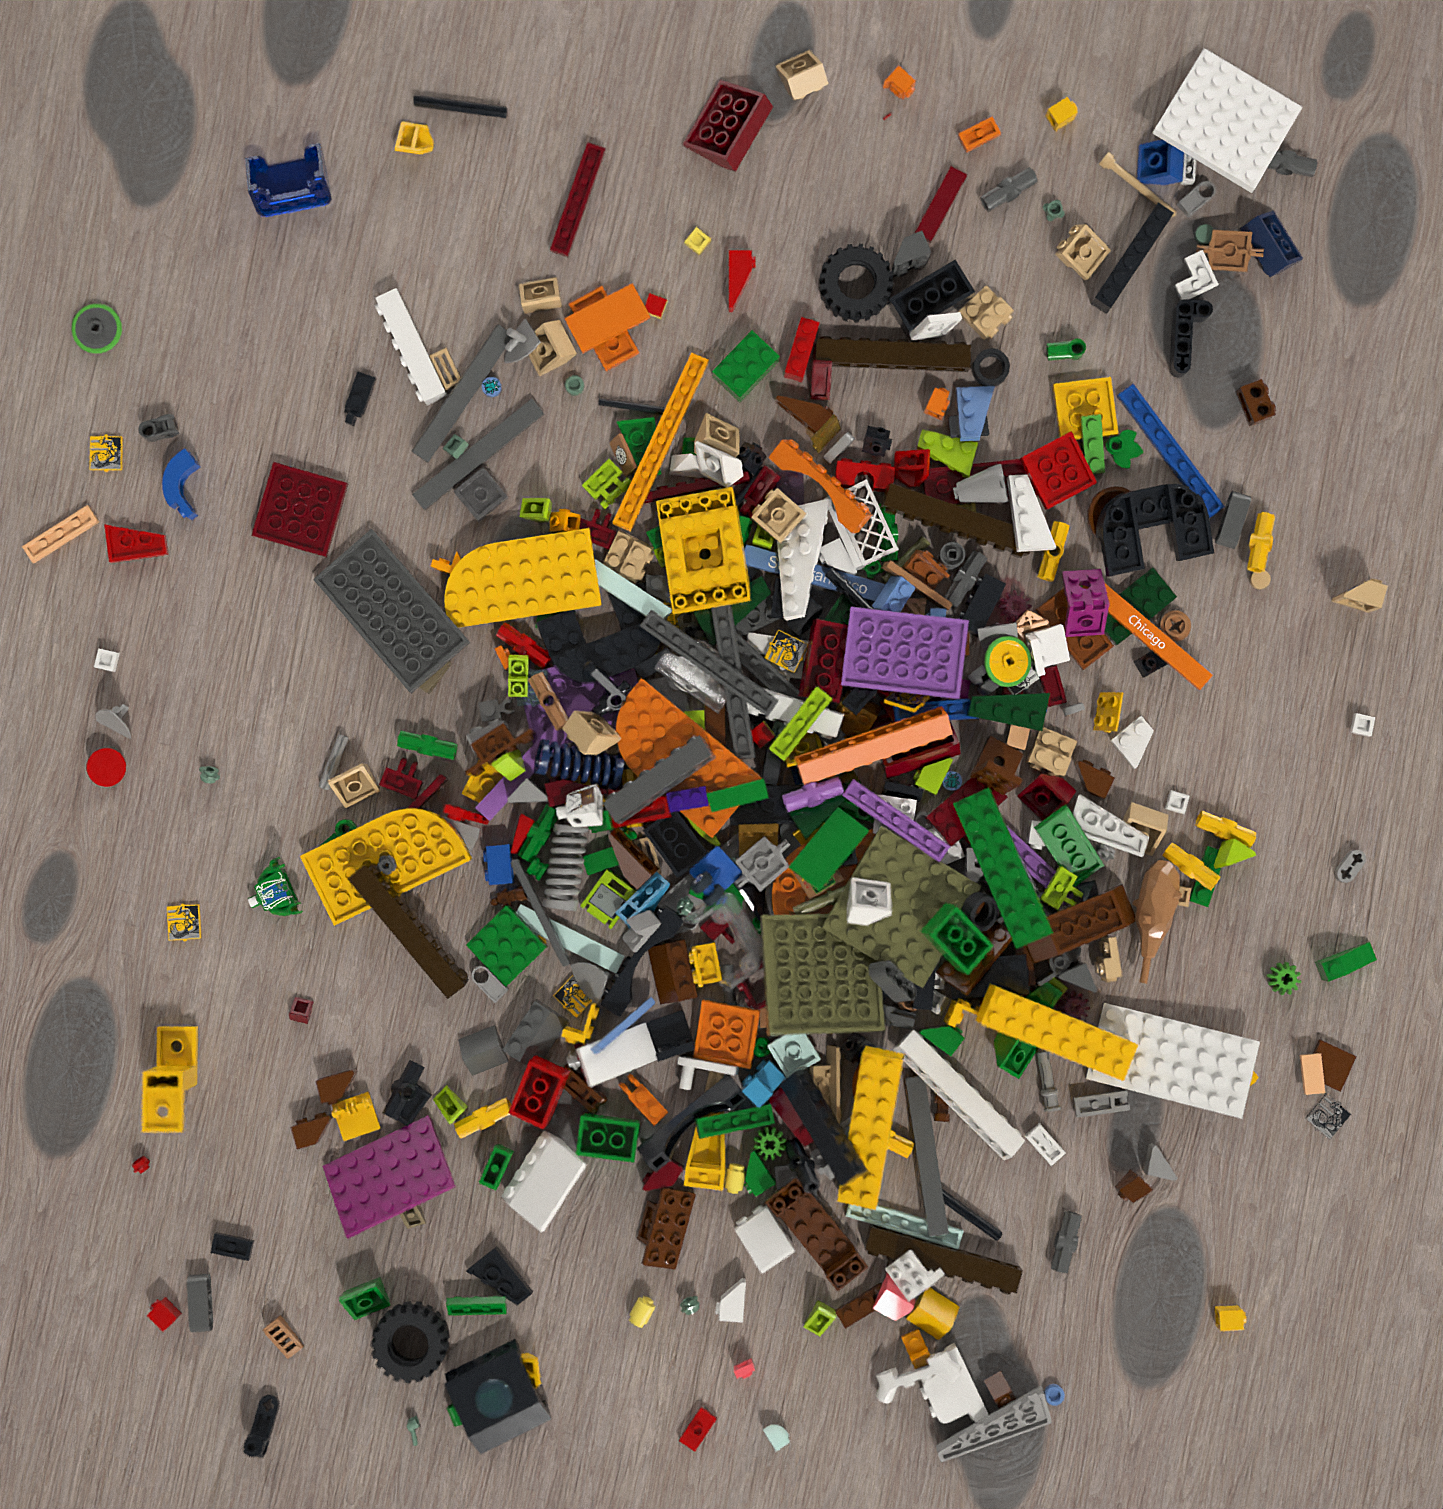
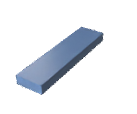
M650 997L593 1046L591 1048L592 1052L598 1054L655 1004L654 999Z

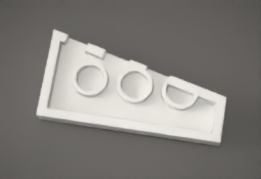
M1009 475L1007 477L1017 552L1054 550L1056 548L1055 542L1028 475Z
M1081 794L1078 795L1073 816L1088 839L1140 857L1144 856L1149 840L1148 836Z

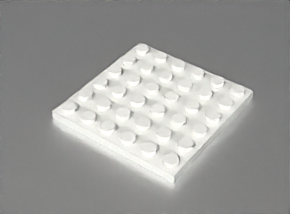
M1204 48L1152 133L1252 193L1298 116L1302 106Z

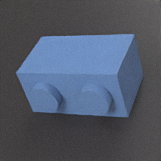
M891 576L872 607H874V610L901 612L916 587L902 576Z

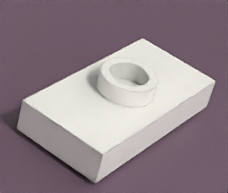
M1040 1123L1024 1135L1051 1166L1066 1154Z

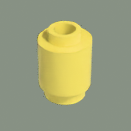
M735 1163L729 1164L724 1181V1188L727 1189V1192L738 1194V1191L743 1190L746 1171H744L745 1166Z
M643 1296V1298L638 1297L629 1314V1321L635 1326L643 1328L655 1309L654 1301L647 1296Z

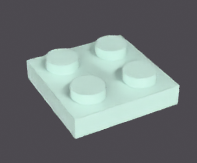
M807 1034L782 1035L767 1044L786 1078L794 1072L806 1069L821 1060Z

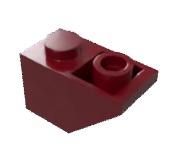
M671 1158L656 1173L654 1171L651 1174L647 1172L641 1181L644 1183L642 1189L649 1191L673 1186L684 1170V1166Z

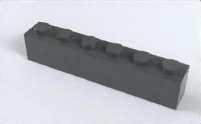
M700 735L698 737H691L685 746L674 749L668 758L658 760L654 764L655 767L650 770H644L635 781L625 783L622 786V790L608 795L607 800L603 804L613 820L618 824H622L715 759L716 756L705 739Z

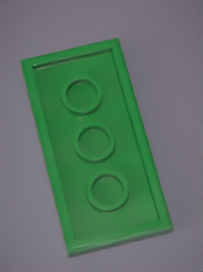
M1064 805L1033 827L1058 867L1062 866L1078 876L1073 887L1105 866L1068 806Z
M837 807L790 864L789 869L820 892L867 835L869 830Z

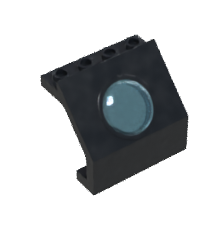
M516 1339L445 1373L446 1383L444 1385L468 1439L480 1455L551 1420L548 1404L545 1400H540L524 1366Z

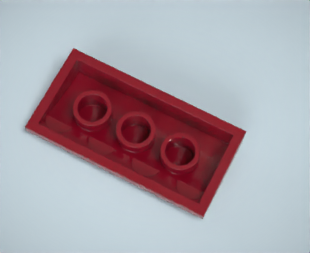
M819 619L812 620L798 696L809 697L818 686L833 698L831 702L840 703L848 625Z

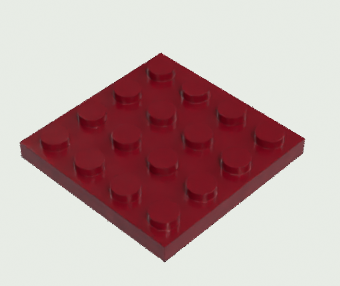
M273 462L251 536L327 558L349 484Z

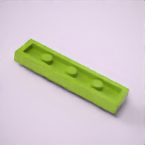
M817 686L769 749L785 761L833 698Z

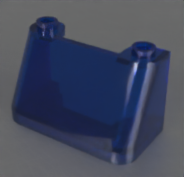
M321 143L308 145L304 149L305 158L273 165H268L267 161L261 156L245 158L248 193L258 215L270 217L325 206L331 202V189Z

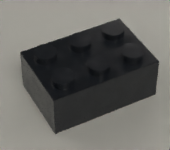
M678 811L671 812V817L659 819L643 830L677 878L708 854Z

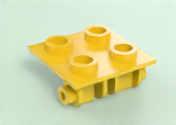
M1099 692L1097 711L1094 718V731L1107 733L1117 731L1123 692Z
M369 1091L332 1104L333 1111L331 1113L333 1118L337 1120L343 1141L381 1129Z

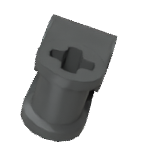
M166 414L144 421L138 428L139 434L148 442H155L179 435V431L176 430L173 421L175 419L173 414ZM153 428V433L146 436V430Z

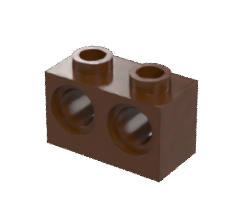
M1262 379L1244 385L1235 391L1249 427L1269 420L1276 415V406L1270 400L1268 386L1266 383H1263ZM1251 389L1257 392V397H1253L1251 395ZM1258 407L1263 408L1265 412L1264 415H1260L1258 413Z

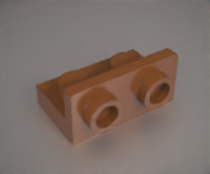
M916 549L902 567L932 590L936 588L943 578L948 579L950 576L946 572L947 568L940 562L936 563L933 560L934 556L927 550L921 551Z

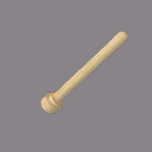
M1110 152L1105 155L1099 163L1102 168L1113 170L1155 205L1159 202L1174 212L1172 217L1176 215V211L1119 166L1114 159L1115 156Z

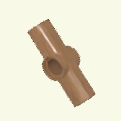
M537 673L528 681L556 731L561 730L569 717L544 673ZM548 697L554 698L551 706H546L545 704Z

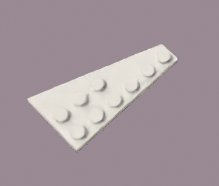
M829 498L799 505L807 515L782 543L777 541L783 617L786 621L805 617L810 596L809 589L814 579L813 572L818 562L823 541L824 525L827 524L828 508L831 507L832 501Z

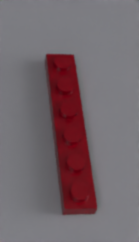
M587 142L553 238L550 252L569 258L606 148Z
M748 471L743 472V477L731 486L748 483ZM706 478L695 479L694 483L689 484L687 482H679L675 484V487L670 488L667 485L656 488L657 490L649 492L644 504L724 488V486L711 479L706 480Z

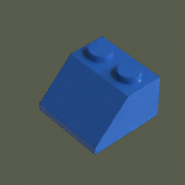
M1163 139L1139 145L1137 180L1142 184L1155 185L1183 182L1184 152Z

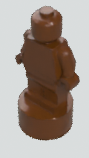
M519 885L509 892L507 888L498 892L497 898H492L490 903L493 906L499 904L501 907H505L508 904L511 907L513 906L511 904L513 901H524L528 897L522 885Z
M936 1094L933 1103L937 1104L934 1121L950 1122L948 1104Z

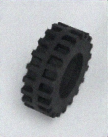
M848 244L847 248H838L836 253L830 254L827 262H824L819 281L820 298L822 301L824 300L825 308L827 310L830 309L836 318L840 316L844 318L843 321L847 322L850 319L854 320V323H859L861 319L867 321L870 320L871 316H877L880 310L887 305L893 288V272L890 271L888 260L885 261L881 252L878 254L874 252L873 247L870 246L868 249L864 248L863 244H859L858 247H852V244ZM852 265L865 267L874 279L872 292L861 299H851L845 296L838 285V278L841 272Z

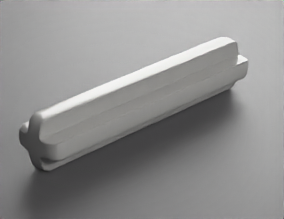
M341 734L337 736L319 783V787L322 789H330L328 780L335 776L348 742L347 736Z

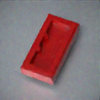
M700 1406L680 1436L679 1442L695 1452L717 1420V1417Z

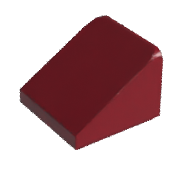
M295 997L289 1011V1019L308 1024L314 1001Z

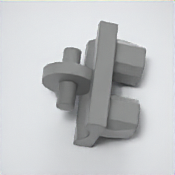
M814 1149L811 1153V1159L815 1162L816 1170L820 1175L825 1173L830 1180L833 1179L835 1176L819 1149Z

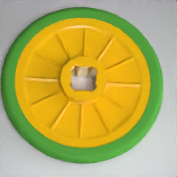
M1000 637L993 641L986 651L984 658L985 670L994 683L1003 687L1016 686L1029 674L1031 668L1030 651L1025 643L1016 637Z

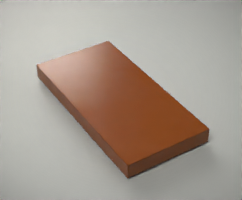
M1064 588L1035 610L1040 616L1049 621L1050 627L1062 624L1065 628L1068 604ZM1105 634L1066 637L1068 652L1082 670L1086 669L1114 647Z

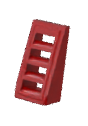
M523 813L519 816L511 853L513 854L519 853L527 839L529 830L535 822L534 819Z

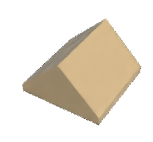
M557 277L519 284L521 304L525 314L562 307Z
M364 763L328 780V784L345 808L380 791L368 764Z

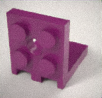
M1102 570L1062 571V581L1068 604L1064 628L1065 637L1103 635L1109 600ZM1082 585H1085V586H1088L1089 588H1088V589H1083L1081 586H1082Z

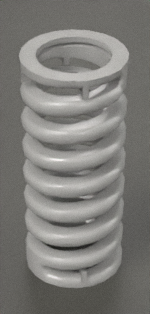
M554 824L553 831L557 835L566 837H554L552 843L567 848H551V854L565 858H550L549 863L551 865L562 868H549L547 873L563 879L546 880L547 885L561 889H546L544 894L551 897H547V900L543 901L542 906L577 911L578 899L569 895L580 893L579 888L572 885L581 883V878L574 876V874H581L583 869L573 864L584 863V858L575 854L585 853L586 848L574 843H586L587 837L583 836V834L588 832L589 829Z

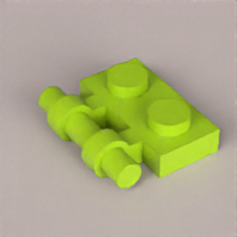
M608 459L582 484V487L595 500L602 495L604 500L600 505L606 509L609 505L612 506L616 502L615 499L622 492L625 493L628 490L627 487L630 485L631 480L627 477L621 482L618 478L623 472ZM614 483L617 487L609 494L606 490Z

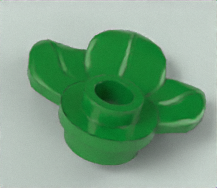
M1124 430L1118 436L1110 437L1105 445L1107 452L1113 455L1114 462L1118 466L1127 469L1131 466L1130 459L1137 458L1144 452L1134 442L1137 432L1132 430ZM1112 443H1116L1118 449H1113Z

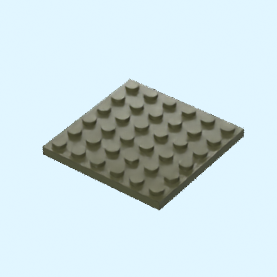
M880 826L821 928L878 962L892 961L906 979L923 988L942 954L920 931L946 902L957 906L961 910L968 896L979 892L982 886L941 861L940 863L913 844ZM851 878L890 883L891 915L868 925L848 923L847 902Z
M829 914L760 916L768 1036L885 1031L882 989L869 975L870 964L878 961L822 929L821 927Z

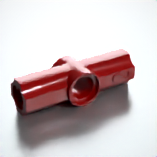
M506 622L499 628L496 636L510 645L518 654L529 655V660L538 667L544 669L551 661L547 651L538 646L534 640L524 633L521 634Z

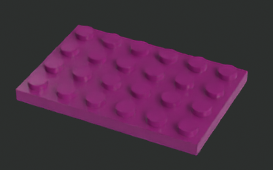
M429 1115L322 1166L345 1237L348 1239L456 1187Z

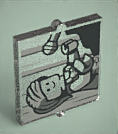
M1326 1093L1305 1117V1120L1315 1127V1131L1321 1132L1326 1138L1331 1140L1352 1114L1342 1106L1341 1102H1337Z

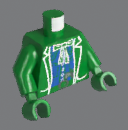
M277 857L270 861V864L258 877V884L254 886L257 894L249 897L248 902L251 908L262 905L263 910L270 911L272 915L289 916L301 914L303 911L297 909L298 904H301V902L297 899L286 870L281 869L285 867V864L279 865L278 859L280 857Z

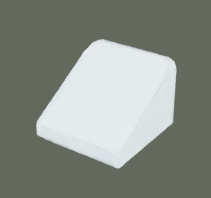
M934 990L933 1008L931 1011L941 1016L948 1006L950 999Z

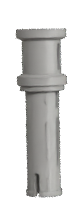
M1049 1051L1038 1052L1036 1054L1043 1087L1041 1095L1044 1097V1112L1061 1110L1057 1098L1058 1089L1055 1088Z

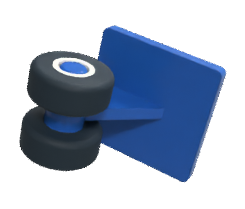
M715 846L689 870V873L695 878L690 888L696 894L703 892L702 901L707 906H712L722 898L725 890L743 873L719 846Z

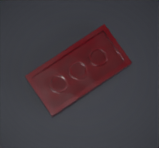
M970 778L925 817L945 843L951 847L966 835L953 803L989 788L979 782L977 778ZM990 787L998 806L1008 798L1006 794L1001 795L993 787Z

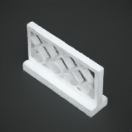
M867 479L848 488L856 496L858 489L866 486L868 491L866 499L855 497V499L863 501L866 505L867 503L874 505L876 508L874 516L870 518L872 521L869 529H861L867 532L863 543L855 539L856 533H851L838 521L833 501L831 502V507L828 508L856 570H860L864 566L899 550ZM875 521L881 522L884 526L881 534L871 531ZM870 533L880 537L876 547L866 544ZM882 539L890 540L893 548L886 551L879 549ZM865 546L875 550L873 557L867 560L863 556Z

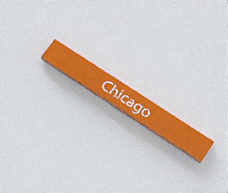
M1105 583L1109 600L1108 613L1195 688L1201 690L1213 675ZM1084 585L1082 588L1088 589L1089 587Z

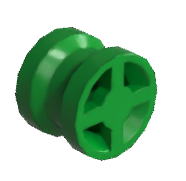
M536 857L526 873L534 875L535 879L540 881L550 865L542 863L540 858Z

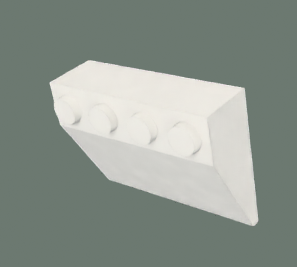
M544 1130L537 1138L531 1151L526 1155L524 1162L516 1171L501 1197L512 1209L539 1231L543 1232L586 1164L561 1138Z

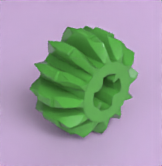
M1278 962L1276 963L1277 969L1274 967L1270 968L1273 974H1267V977L1272 978L1268 985L1273 986V992L1279 990L1280 995H1284L1285 992L1291 995L1292 989L1298 990L1295 984L1302 981L1297 979L1301 973L1295 972V965L1290 966L1288 962H1284L1282 965ZM1286 976L1287 981H1282L1281 977Z
M765 1127L764 1134L759 1130L758 1135L760 1137H754V1141L758 1143L753 1145V1148L759 1149L757 1152L758 1156L764 1153V1160H767L768 1155H771V1159L775 1160L774 1154L776 1153L781 1157L782 1154L779 1149H786L782 1145V1143L786 1142V1138H780L783 1134L782 1131L775 1134L776 1127H773L771 1132H769L768 1127ZM766 1140H769V1141L774 1140V1142H773V1145H774V1146L771 1147V1146L769 1145V1146L766 1147V1146H765V1145H766Z

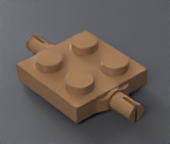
M1213 230L1209 246L1197 245V248L1204 249L1203 252L1208 253L1209 265L1212 270L1247 272L1251 256L1263 257L1264 255L1263 253H1256L1264 252V249L1252 248V232Z

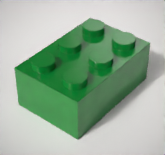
M751 330L712 371V377L740 403L779 363L780 356Z
M947 902L920 931L957 971L966 975L974 969L993 947L991 942L957 906Z
M582 1112L576 1154L578 1156L634 1163L640 1120Z

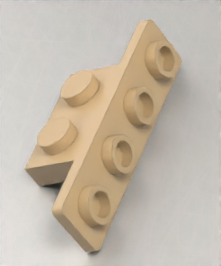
M827 1045V1065L810 1066V1075L840 1124L841 1052L839 1046Z

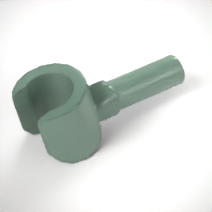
M417 1416L408 1419L407 1429L412 1436L413 1446L418 1445L415 1429L420 1427Z

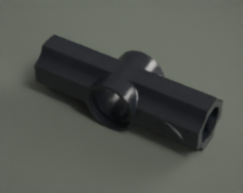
M409 1060L400 1079L394 1081L391 1086L392 1094L382 1112L384 1115L398 1121L407 1101H411L415 1097V1086L425 1067Z
M797 1138L788 1140L784 1145L790 1159V1170L796 1172L804 1192L811 1193L817 1191L820 1188V1181L814 1171V1160L808 1158L802 1143Z

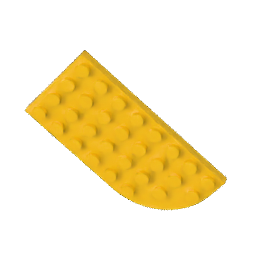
M590 528L496 542L472 550L457 563L449 576L444 600L446 615L460 628L601 606L602 601Z
M405 808L387 813L300 856L334 926L371 908L347 879L369 860L377 865L379 858L384 855L392 856L397 864L395 871L388 875L383 874L382 871L380 873L384 878L391 881L393 889L397 894L404 893L472 860L462 837L447 820L433 812L417 808Z

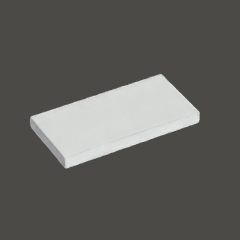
M646 1022L626 1029L598 1054H594L591 1048L600 1040L576 1049L589 1087L657 1060L656 1051Z

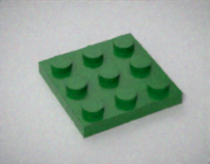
M508 904L466 944L505 987L548 947Z

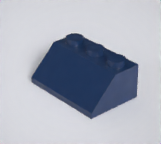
M1274 210L1256 216L1240 228L1242 232H1252V248L1264 249V252H1256L1263 253V257H1254L1259 259L1263 272L1269 277L1278 275L1303 260V257Z

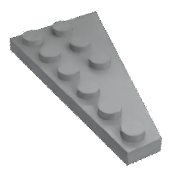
M1042 1387L1034 1389L936 1445L940 1461L944 1462L1051 1424L1052 1421Z

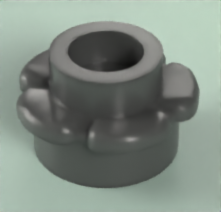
M384 855L379 858L377 866L383 874L388 875L396 870L397 864L392 856Z

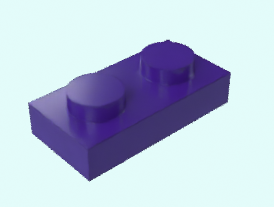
M706 786L666 793L670 812L709 806Z

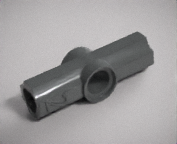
M1282 150L1275 153L1267 168L1276 170L1281 175L1298 174L1313 177L1318 162L1317 159L1298 156L1294 151Z
M1029 167L1014 177L1010 176L1002 180L996 188L980 197L984 209L990 212L1001 204L1009 203L1016 199L1021 192L1038 182L1036 173Z
M973 550L964 566L960 568L954 577L953 584L944 596L945 599L953 604V607L957 608L960 605L967 591H970L977 580L978 573L988 559L982 553Z
M883 1004L884 1025H893L912 1030L915 1022V1013Z
M1064 1211L1060 1231L1057 1232L1054 1241L1055 1251L1050 1267L1052 1270L1068 1273L1072 1254L1075 1253L1078 1245L1077 1234L1082 1215L1072 1211Z

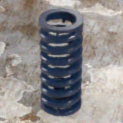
M543 738L539 742L534 761L535 773L546 774L549 758L553 756L551 753L554 750V758L550 770L552 777H555L558 773L560 758L564 752V760L560 772L562 779H566L568 775L570 760L574 754V763L570 774L571 781L577 780L580 762L584 756V764L580 776L581 783L587 782L590 765L594 758L590 784H597L600 767L604 760L600 786L605 788L611 776L608 789L616 790L618 788L624 768L622 756L615 754L609 756L606 752L597 755H585L578 750L577 746L569 747L565 743L559 745L556 741L549 744L550 740Z

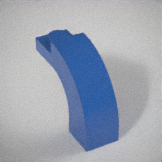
M184 448L166 466L162 479V489L168 505L173 509L177 508L183 518L187 517L193 520L198 515L185 498L184 484L186 479L201 468V466L190 451Z

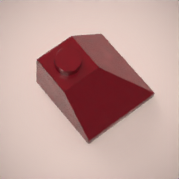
M1040 774L1017 797L1043 821L1066 805L1074 796L1076 790L1062 777Z

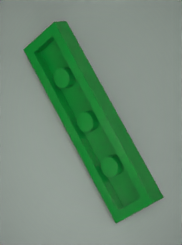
M771 1104L761 1106L760 1108L754 1107L695 1119L699 1139L775 1124Z

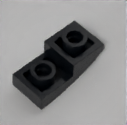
M1153 651L1133 661L1143 678L1168 665Z

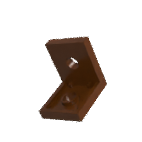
M990 735L982 748L970 777L972 779L977 778L983 785L989 788L993 787L999 794L1004 795L1019 787L1023 781L1022 778L1015 775V772L1024 754ZM995 757L1002 760L1001 767L994 763Z

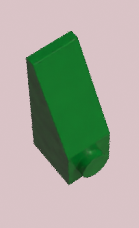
M1366 942L1318 960L1315 964L1321 980L1330 982L1376 961L1377 958L1371 943Z

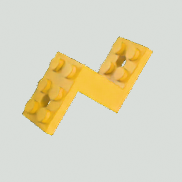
M198 1026L157 1027L156 1066L143 1071L142 1132L184 1131L185 1090L197 1085ZM174 1041H179L182 1044V1049L179 1052L173 1049ZM160 1106H165L168 1109L166 1117L160 1116L158 1112Z

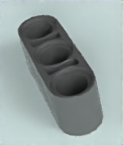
M1231 491L1216 535L1215 544L1231 549L1236 548L1250 506L1251 496Z
M887 960L870 964L869 975L871 979L894 1002L910 1001L916 998L917 990L915 985L905 978L904 974L892 961Z
M210 1274L188 1275L187 1298L190 1332L212 1331Z

